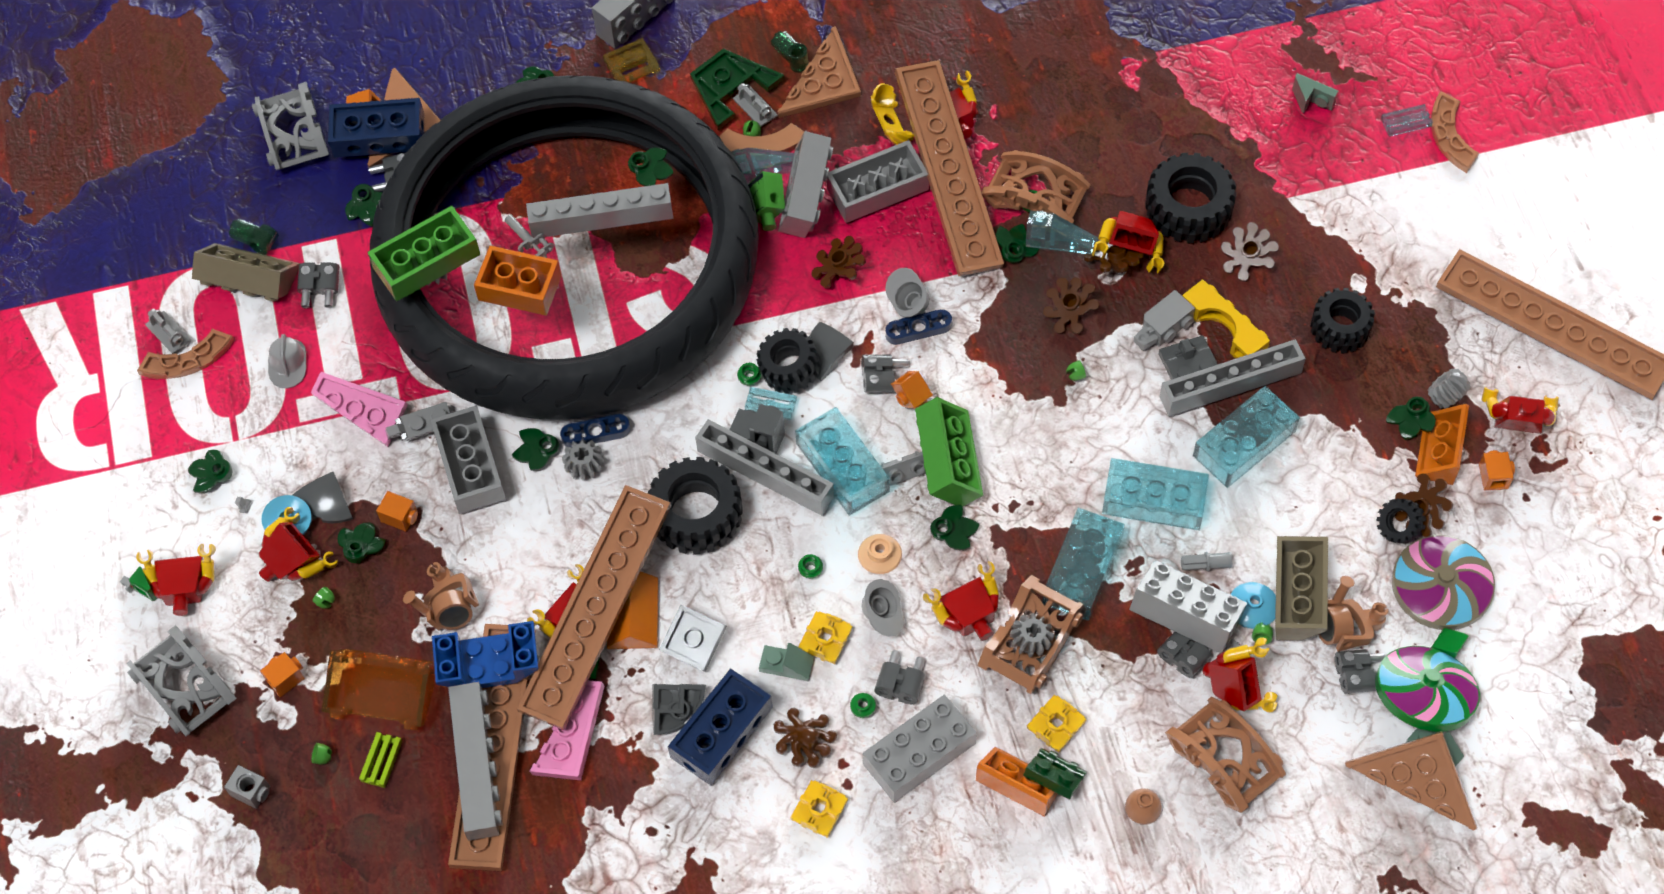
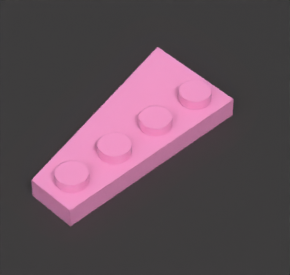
M320 372L311 391L314 397L387 447L392 439L388 440L385 428L395 425V419L403 416L408 406L405 401Z
M588 680L565 730L553 726V732L548 742L544 743L540 750L541 755L537 763H534L530 769L532 775L581 780L604 690L602 682Z

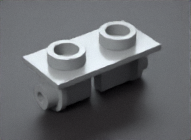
M744 83L738 86V95L733 97V100L753 121L758 122L760 127L778 116L751 86Z
M151 309L148 312L149 322L145 326L172 354L192 341L165 311L161 312L160 310Z
M915 451L913 454L901 457V461L895 459L887 463H881V466L877 467L879 475L883 478L884 487L926 474L923 465V453Z

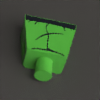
M762 171L748 186L755 205L758 223H762L764 231H771L776 228L775 218L785 209L782 174Z

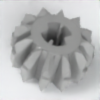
M1450 369L1432 382L1428 389V395L1435 405L1437 404L1440 408H1448L1467 394L1471 387L1467 376L1459 369Z
M582 438L579 444L572 441V447H565V455H562V461L565 464V471L571 473L573 479L580 475V478L584 481L587 475L594 478V472H601V464L604 462V458L601 455L602 450L599 446H595L592 440L586 444Z
M1034 613L1030 615V618L1023 614L1020 617V621H1014L1010 637L1014 639L1012 647L1020 646L1019 654L1027 651L1030 658L1034 652L1041 656L1044 650H1049L1051 646L1050 641L1053 640L1054 633L1050 632L1051 624H1044V616L1038 620Z

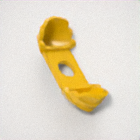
M882 83L873 90L871 104L885 136L895 145L908 140L912 141L915 137L911 131L903 130L894 111V108L898 105V102L895 101L896 94L893 92L894 88ZM884 116L891 118L894 124L887 123Z

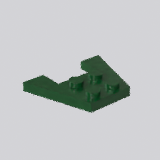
M726 49L720 50L690 73L691 80L718 131L735 118V113L723 102L739 91L738 86L740 84H748L754 80L767 92H770L785 80L784 74Z

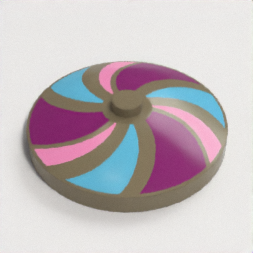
M1434 535L1414 541L1401 552L1392 572V588L1400 607L1418 623L1438 630H1443V628L1457 630L1472 625L1486 613L1494 596L1495 579L1486 558L1471 544L1451 536Z

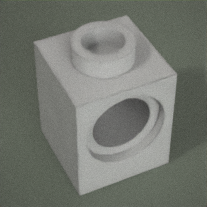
M238 765L224 788L231 797L257 809L260 802L262 803L266 800L270 786L264 777ZM255 785L251 791L244 792L247 786Z

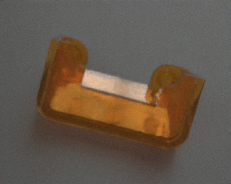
M353 649L332 650L329 655L321 712L330 713L329 717L336 719H345V715L356 714L395 720L404 724V729L419 730V727L425 725L436 683L434 661Z

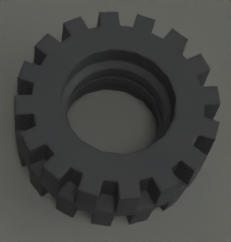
M1397 498L1389 500V503L1385 502L1382 505L1384 508L1379 509L1380 517L1376 518V521H1379L1377 528L1382 531L1380 534L1386 537V540L1406 544L1417 540L1416 537L1422 535L1421 530L1425 529L1426 525H1423V521H1426V517L1422 515L1424 511L1419 508L1420 505ZM1402 510L1409 516V525L1407 529L1399 532L1394 528L1393 518L1398 511Z

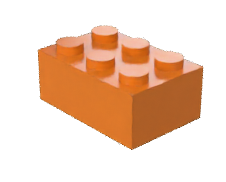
M489 245L474 283V288L478 301L547 316L562 275L558 260Z

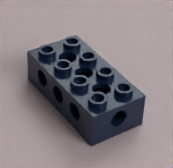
M420 98L329 105L328 143L333 156L347 157L408 152L424 134L425 113Z
M730 668L668 745L670 758L711 786L773 708L772 696ZM720 725H724V726H725V727H723V728H716V727H718V726H720ZM703 745H710L707 748H701Z

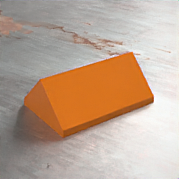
M1462 404L1431 412L1435 416L1436 424L1431 432L1422 430L1416 477L1424 473L1429 475L1430 481L1435 482L1437 479H1443L1449 485L1454 484L1460 469L1469 405Z
M640 571L607 640V650L658 648V577Z
M994 747L978 763L976 781L1045 817L1057 793L1023 776L1028 763Z

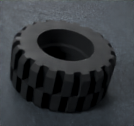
M1181 153L1179 157L1173 155L1167 159V162L1164 160L1159 163L1157 168L1151 173L1150 180L1148 181L1145 209L1147 210L1148 218L1153 221L1157 230H1162L1164 236H1172L1175 241L1179 242L1181 240H1187V243H1194L1195 240L1203 242L1207 241L1209 236L1211 238L1216 237L1220 231H1223L1228 226L1236 200V184L1232 179L1230 171L1228 169L1224 170V165L1219 161L1217 163L1214 162V158L1210 156L1202 157L1200 153H1194V155ZM1181 189H1194L1205 194L1210 202L1200 207H1188L1175 201L1171 194Z
M690 457L683 458V462L677 463V461L670 463V468L661 469L658 472L659 479L655 477L650 484L651 489L648 490V494L671 503V508L657 535L660 541H665L666 546L671 549L678 547L680 553L687 554V551H693V555L701 554L700 551L707 550V553L715 551V546L719 545V547H722L727 543V537L733 538L736 534V528L740 527L742 521L743 507L737 479L733 474L729 473L727 467L724 465L718 467V461L713 459L707 462L704 457H696V460H690ZM692 492L707 493L718 501L716 508L710 514L699 519H686L678 516L672 510L679 498Z

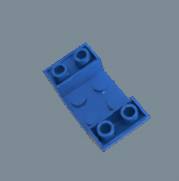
M534 621L508 624L509 633L473 639L460 640L457 632L432 636L436 684L451 687L479 682L481 688L518 683L537 671L539 667Z

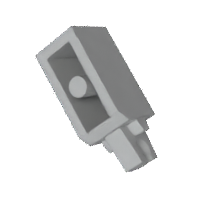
M1174 290L1144 314L1142 329L1134 336L1133 342L1142 350L1154 344L1160 347L1165 342L1169 343L1174 339L1178 331L1182 328H1188L1193 323L1195 307Z

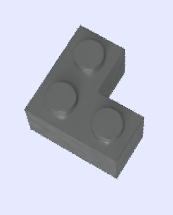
M762 404L759 405L757 412L739 408L729 430L776 454L785 436L783 411H780L775 406H765Z

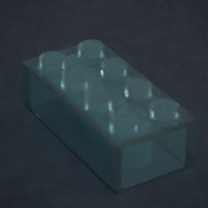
M1264 386L1195 443L1193 457L1228 488L1295 433L1300 417Z
M837 407L832 408L795 430L797 446L819 476L834 483V496L849 516L890 492V478Z
M1111 458L1102 514L1200 531L1209 474Z
M1078 508L1046 586L1077 603L1084 604L1080 613L1083 614V619L1089 621L1123 538L1125 524ZM1043 597L1042 603L1045 605L1049 599ZM1056 603L1052 606V608L1069 613V610Z

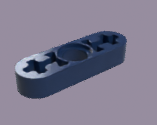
M940 309L891 321L885 328L886 340L893 345H899L946 333L952 327V316L947 310ZM938 319L945 321V324L938 322ZM929 321H931L932 328H929ZM915 323H922L925 325V329L915 331L912 326ZM897 330L900 335L895 336V333H892V331Z
M615 414L567 424L561 429L560 436L563 445L566 447H572V441L579 444L582 438L586 444L591 440L596 444L626 437L630 432V424L625 415ZM621 423L622 429L617 430L616 424ZM605 425H608L609 432L606 431ZM597 426L602 429L599 435L593 436L589 434V430L592 427ZM581 430H584L585 437H582ZM574 432V439H570L569 433Z

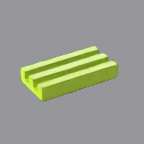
M377 732L359 780L363 783L385 788L402 744V739L399 737L393 738L387 734L385 736ZM381 742H383V745H382V747H381L380 753H379V755H378V758H377V760H376L375 766H374V768H373L372 774H371L370 778H368V777H369V774H370V771H371V769H372L373 763H374V761H375L376 755H377V753H378L379 747H380V745H381ZM389 744H393L381 778L376 780Z

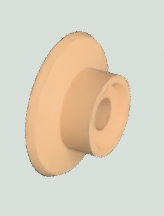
M875 534L867 537L860 544L858 559L867 571L875 574H885L893 571L899 565L902 559V549L893 537L885 534ZM877 550H883L884 552H882V553H877L876 551H877Z

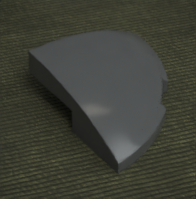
M819 322L810 334L821 362V367H818L820 372L816 377L820 381L825 379L838 367L837 362L854 347L852 340L822 322Z
M334 471L315 479L292 495L305 501L310 508L311 515L321 518L323 523H342L353 520Z
M652 684L653 735L670 733L683 727L684 722L702 704L706 685Z

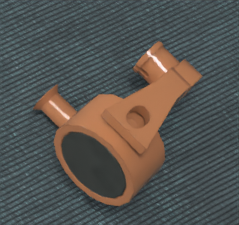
M434 562L433 565L436 568L429 565L427 569L428 576L432 577L434 588L426 594L424 602L415 596L413 590L405 593L403 602L409 603L427 618V622L438 631L442 628L446 630L459 629L470 622L473 616L471 605L475 608L479 606L478 600L467 576L463 573L454 575L447 567H442L438 562ZM459 587H462V588H463V591H461V590H455V589H457V588H459Z
M1342 576L1340 578L1341 583L1332 600H1328L1327 631L1318 634L1324 644H1337L1336 650L1338 652L1370 644L1374 638V631H1378L1383 627L1386 621L1385 616L1389 611L1385 609L1387 606L1380 602L1374 603L1372 609L1363 610L1355 600H1344L1349 588L1355 584L1354 580L1349 576ZM1353 619L1357 623L1361 635H1353Z

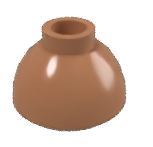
M1141 788L1133 791L1128 796L1125 802V810L1132 821L1138 824H1150L1159 818L1162 804L1155 792L1150 789Z

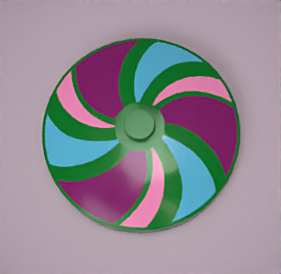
M1406 646L1390 652L1381 661L1375 677L1376 691L1384 706L1401 721L1426 731L1446 732L1461 728L1472 719L1480 701L1479 687L1472 673L1454 657L1430 647Z

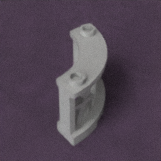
M307 82L298 84L299 89L260 100L259 96L255 97V103L252 104L255 116L260 119L270 151L266 153L270 166H275L276 171L329 155L320 124L318 122L314 123L313 117L317 114ZM286 110L294 116H305L295 124L294 135L286 133L275 126L279 117ZM308 128V131L304 133L301 129ZM271 134L277 137L274 142L272 141ZM291 145L295 146L296 158L282 162L279 157V150L285 148L286 154L289 156ZM301 148L318 150L301 156Z
M175 625L168 630L169 637L136 662L132 663L131 660L126 664L131 669L127 673L136 684L141 681L171 718L168 724L176 734L181 731L185 736H188L191 731L237 698L211 667L206 669L203 666L207 663L205 658ZM184 655L181 661L176 662L179 656ZM195 664L187 678V685L190 691H174L164 688V677L168 666L183 669ZM197 678H203L204 682L202 684H197L200 690L196 691L194 686L195 680ZM154 679V688L147 680ZM221 696V698H219L208 708H204L202 704L203 701L212 700ZM162 698L173 701L171 709ZM190 702H196L200 714L190 722H184L180 717V710L183 708L187 709L191 716L193 709Z

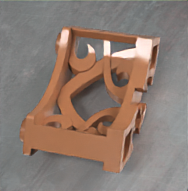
M1017 150L1002 153L1001 158L1003 160L990 185L984 187L981 191L983 198L994 209L1010 208L1020 210L1021 207L1032 211L1031 215L1045 222L1054 231L1071 227L1074 222L1073 216L1086 190L1091 186L1084 176L1056 160L1039 154ZM1043 174L1047 178L1052 190L1044 189L1035 194L1028 191V186L1023 179L1032 175ZM1070 190L1074 192L1072 198L1065 196L1070 194ZM1062 203L1067 205L1065 211L1062 210Z
M1033 575L1020 586L1008 612L1012 616L1006 621L1005 627L1000 625L990 641L984 646L977 665L984 670L991 668L1027 688L1026 692L1032 694L1036 688L1041 689L1047 679L1046 674L1058 657L1073 627L1077 628L1083 618V614L1080 612L1084 605L1039 582L1040 579ZM1035 592L1049 599L1045 606L1034 594ZM1054 603L1069 610L1064 621L1057 620L1061 610H1055L1049 615L1048 611ZM1028 611L1032 614H1036L1037 611L1036 619L1039 620L1044 616V624H1051L1052 626L1050 632L1054 633V638L1050 641L1051 646L1049 650H1044L1041 656L1034 652L1033 656L1029 658L1028 652L1019 654L1020 646H1017L1016 652L1013 653L1014 647H1007V643L1014 640L1010 637L1014 621H1020V617ZM1054 630H1061L1056 639ZM1045 657L1043 662L1040 664V662L1037 659ZM1018 662H1022L1025 672L1029 666H1033L1035 672L1029 675L1016 668Z
M1210 697L1208 704L1180 727L1175 728L1172 726L1165 732L1175 753L1183 756L1197 769L1202 766L1211 775L1208 780L1216 789L1225 805L1240 813L1249 807L1248 803L1278 778H1283L1286 775L1282 767V759L1272 752L1260 735L1225 700L1219 701L1214 697ZM1216 716L1221 722H1214L1213 717ZM1211 720L1209 724L1210 728L1207 729L1204 724ZM1214 737H1231L1240 740L1242 763L1240 764L1231 759L1216 761L1213 758L1217 748ZM1205 739H1207L1210 744L1209 749H1204L1201 746V744L1206 745L1207 741ZM1257 762H1262L1268 773L1257 781L1249 773V770L1255 774H1260L1262 770L1258 768ZM1226 767L1233 768V775L1229 776L1224 769ZM1247 780L1252 786L1241 794V790Z

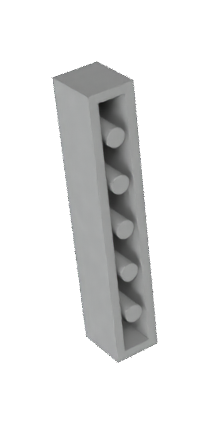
M668 183L526 204L528 223L533 238L541 233H544L545 237L673 219Z
M1295 339L1163 382L1159 397L1170 417L1301 374L1306 358Z
M709 419L695 437L697 451L718 461L821 516L834 498V483Z
M479 682L451 686L448 689L464 833L468 841L498 836V826L503 825L501 810H496V801H500L498 786L493 784V777H497L495 761L491 762L490 753H494V744L492 737L488 738L487 729L492 728L489 713L485 714V706L489 705L487 690H482Z

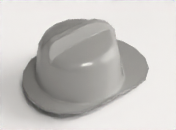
M899 268L888 277L885 291L888 299L900 316L906 318L925 313L929 305V295L922 281L913 270Z
M281 334V338L275 340L269 349V378L277 387L286 389L295 387L303 380L306 373L305 346L302 342L287 337L285 334Z
M877 579L872 581L865 590V596L862 599V611L877 632L885 636H895L903 627V614L899 593L895 586L887 580Z

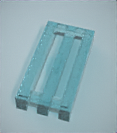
M1425 104L1385 113L1381 116V121L1388 136L1431 127L1433 124L1432 119H1429L1430 114L1426 111ZM1423 119L1422 121L1410 123L1411 121ZM1402 124L1401 126L1392 127V128L1390 127V126H1395V125Z
M750 387L745 410L757 412L760 404L765 406L771 405L783 411L784 419L792 420L797 396ZM753 396H758V397H763V398H768V399L763 400V399L753 398ZM774 400L789 402V404L778 403Z

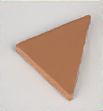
M836 26L832 27L830 34L816 51L815 57L801 74L800 80L786 97L785 103L778 109L779 118L861 97V90Z
M393 68L384 100L420 98L425 113V133L434 124L439 123L440 119L402 75ZM401 152L370 155L367 165L372 167L383 164L382 159L395 156Z
M1443 732L1345 762L1346 767L1366 775V777L1433 809L1435 812L1467 826L1471 830L1477 829Z

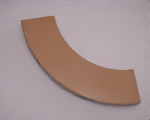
M1440 91L1431 114L1432 134L1443 155L1453 165L1467 173L1478 158L1479 153L1468 146L1461 136L1457 134L1455 114L1461 101Z
M790 123L784 129L765 136L742 135L727 128L719 137L734 157H752L755 160L772 158L773 155L783 152L786 154L793 151L804 131Z
M212 329L200 343L186 353L177 355L176 353L155 354L148 352L137 372L141 376L155 379L179 378L196 373L210 366L224 355L235 339L232 335Z

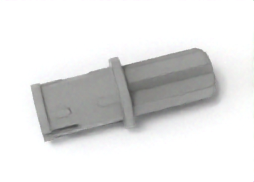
M1204 552V554L1185 555L1181 557V567L1183 570L1205 569L1206 571L1212 568H1231L1232 557L1230 552L1215 554Z

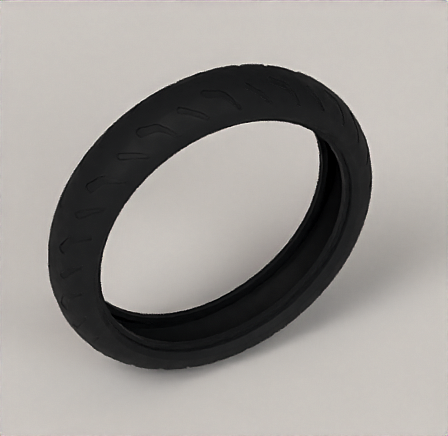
M574 75L537 78L510 84L504 88L501 87L476 97L474 100L461 105L444 116L439 123L434 124L416 141L397 165L383 190L372 223L370 250L434 216L439 205L450 191L473 170L493 157L527 143L566 136L606 138L624 142L645 151L650 148L667 150L664 161L681 173L695 188L703 200L713 224L710 251L704 268L684 300L667 317L642 335L622 345L599 353L565 359L520 357L499 352L467 338L450 326L434 310L421 289L396 302L373 269L370 261L375 298L389 331L411 361L441 387L478 406L518 417L566 420L599 416L639 404L672 387L705 361L730 332L748 298L758 255V221L749 186L731 151L707 124L675 101L645 87L610 78Z

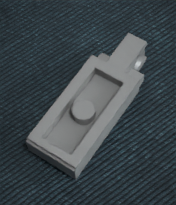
M447 402L395 419V425L385 428L388 440L401 436L402 440L407 439L409 441L433 433L430 419L450 414Z

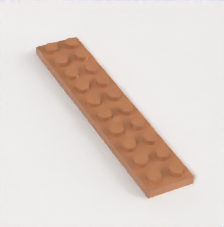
M940 61L896 68L897 82L923 165L928 174L927 178L958 277L1002 268L1004 262Z
M1461 249L1458 250L1437 282L1436 287L1651 400H1653L1664 381L1663 353Z
M624 486L538 663L539 669L534 672L517 707L518 712L565 730L671 508L670 502L630 486Z
M485 624L483 637L509 633L508 625ZM529 676L518 683L482 688V690H487L489 705L485 706V714L489 713L492 728L487 729L488 738L492 737L494 744V753H490L491 762L495 761L497 777H493L494 786L497 785L499 789L500 801H496V810H501L503 825L498 826V836L468 841L464 833L459 790L448 863L450 868L502 871L524 714L518 712L517 707L528 686Z

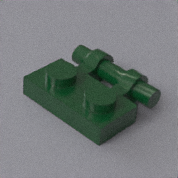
M1040 748L1037 756L1026 767L1023 776L1070 800L1078 789L1081 780L1083 781L1086 777L1087 771L1079 768V764L1073 761L1070 763L1058 757V753L1052 750L1048 752Z

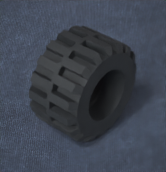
M1335 288L1332 293L1327 291L1324 293V297L1320 296L1315 305L1310 324L1312 335H1316V342H1322L1323 348L1327 349L1329 347L1331 352L1335 353L1336 350L1346 353L1347 350L1353 352L1356 351L1357 347L1361 348L1369 338L1375 315L1374 310H1372L1373 305L1371 302H1366L1367 297L1365 295L1360 296L1358 291L1354 290L1351 292L1349 288H1343L1341 291L1339 288ZM1343 316L1350 319L1353 324L1341 325L1331 317Z
M783 328L782 332L774 331V335L765 337L766 342L760 343L759 347L761 350H757L756 354L758 357L756 359L765 382H767L770 388L774 387L775 391L779 393L781 390H783L784 394H789L790 391L797 393L800 388L805 390L808 388L809 382L813 384L816 380L814 376L819 375L820 370L818 367H821L820 357L810 336L807 337L804 331L799 333L796 328H793L791 331L788 328ZM799 356L791 365L779 366V363L784 358Z

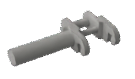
M508 215L505 218V222L524 241L518 246L519 252H523V248L526 250L535 248L538 251L536 256L547 258L546 254L553 250L554 244L548 243L545 240L544 233L538 234L533 238L512 215ZM542 243L544 247L540 249L537 245Z

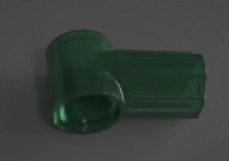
M780 30L774 34L771 46L789 62L792 71L797 73L803 72L809 64L807 47L802 43H797L786 31L782 32Z
M241 219L234 220L230 225L229 231L230 238L248 244L254 251L263 255L269 252L279 237L278 232L268 225L262 224L259 227Z

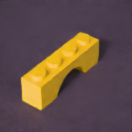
M1203 279L1182 295L1195 307L1193 318L1196 323L1212 320L1225 325L1230 330L1233 336L1230 354L1234 358H1240L1269 347L1270 340L1266 333L1258 330L1247 316L1239 313L1229 300H1225L1218 294L1213 285L1207 284Z

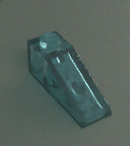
M749 147L736 149L731 152L738 162L747 184L762 171L782 175L790 173L794 153Z
M1030 211L1027 222L1026 247L1092 254L1098 237L1054 213Z

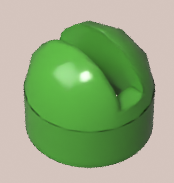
M753 120L747 121L743 126V135L760 136L761 127L759 123Z
M1080 360L1071 363L1067 367L1066 373L1071 374L1069 375L1070 380L1079 381L1086 378L1085 369Z
M325 586L316 593L312 601L318 607L327 609L331 607V603H334L335 596Z
M1260 622L1253 629L1252 639L1256 642L1258 638H1266V644L1272 642L1273 629L1269 624L1262 625L1263 622Z
M316 743L312 752L311 762L319 765L328 763L332 758L330 747L325 744Z

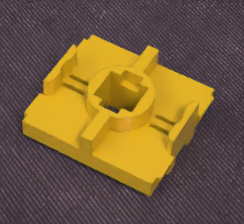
M816 611L810 624L807 625L806 632L798 647L824 662L828 661L835 664L853 626L836 616ZM823 633L831 635L828 641L821 639Z
M1053 695L1029 722L1027 729L1034 733L1038 739L1043 740L1048 747H1052L1059 753L1084 725L1086 719L1067 701ZM1057 718L1063 722L1058 728L1051 724Z
M811 780L804 794L801 795L800 801L790 819L802 827L828 838L847 804L848 798L823 783ZM819 803L826 806L821 813L814 810Z

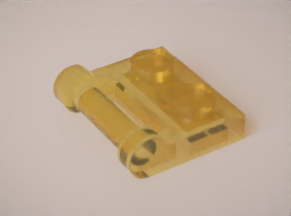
M643 38L603 55L605 64L615 80L630 83L650 73L656 74L661 71L657 60ZM645 62L649 64L624 76L621 74Z

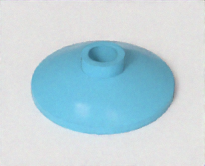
M283 495L271 500L266 505L261 518L264 530L279 517L283 518L284 510L287 507H293L294 510L288 517H294L297 513L300 514L299 522L294 525L301 534L304 535L309 529L312 518L311 511L306 502L301 498Z
M1256 582L1243 583L1237 586L1230 594L1247 603L1239 625L1254 629L1260 622H1263L1262 625H1270L1275 620L1276 595L1267 586ZM1254 599L1257 600L1259 603L1252 604L1250 600Z

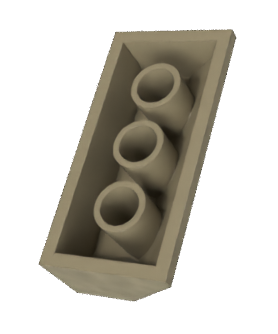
M214 243L194 252L191 279L200 281L202 285L211 286L215 284L221 286L224 290L233 291L236 289L243 291L245 295H261L266 300L277 301L288 294L299 270L300 263Z
M1277 536L1276 640L1303 641L1327 631L1328 537Z

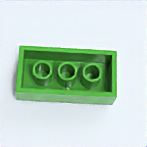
M453 206L446 208L368 251L373 269L396 302L481 255L475 236Z
M939 397L916 408V423L919 429L920 446L923 453V465L926 471L929 494L951 504L962 505V507L984 496L968 410Z

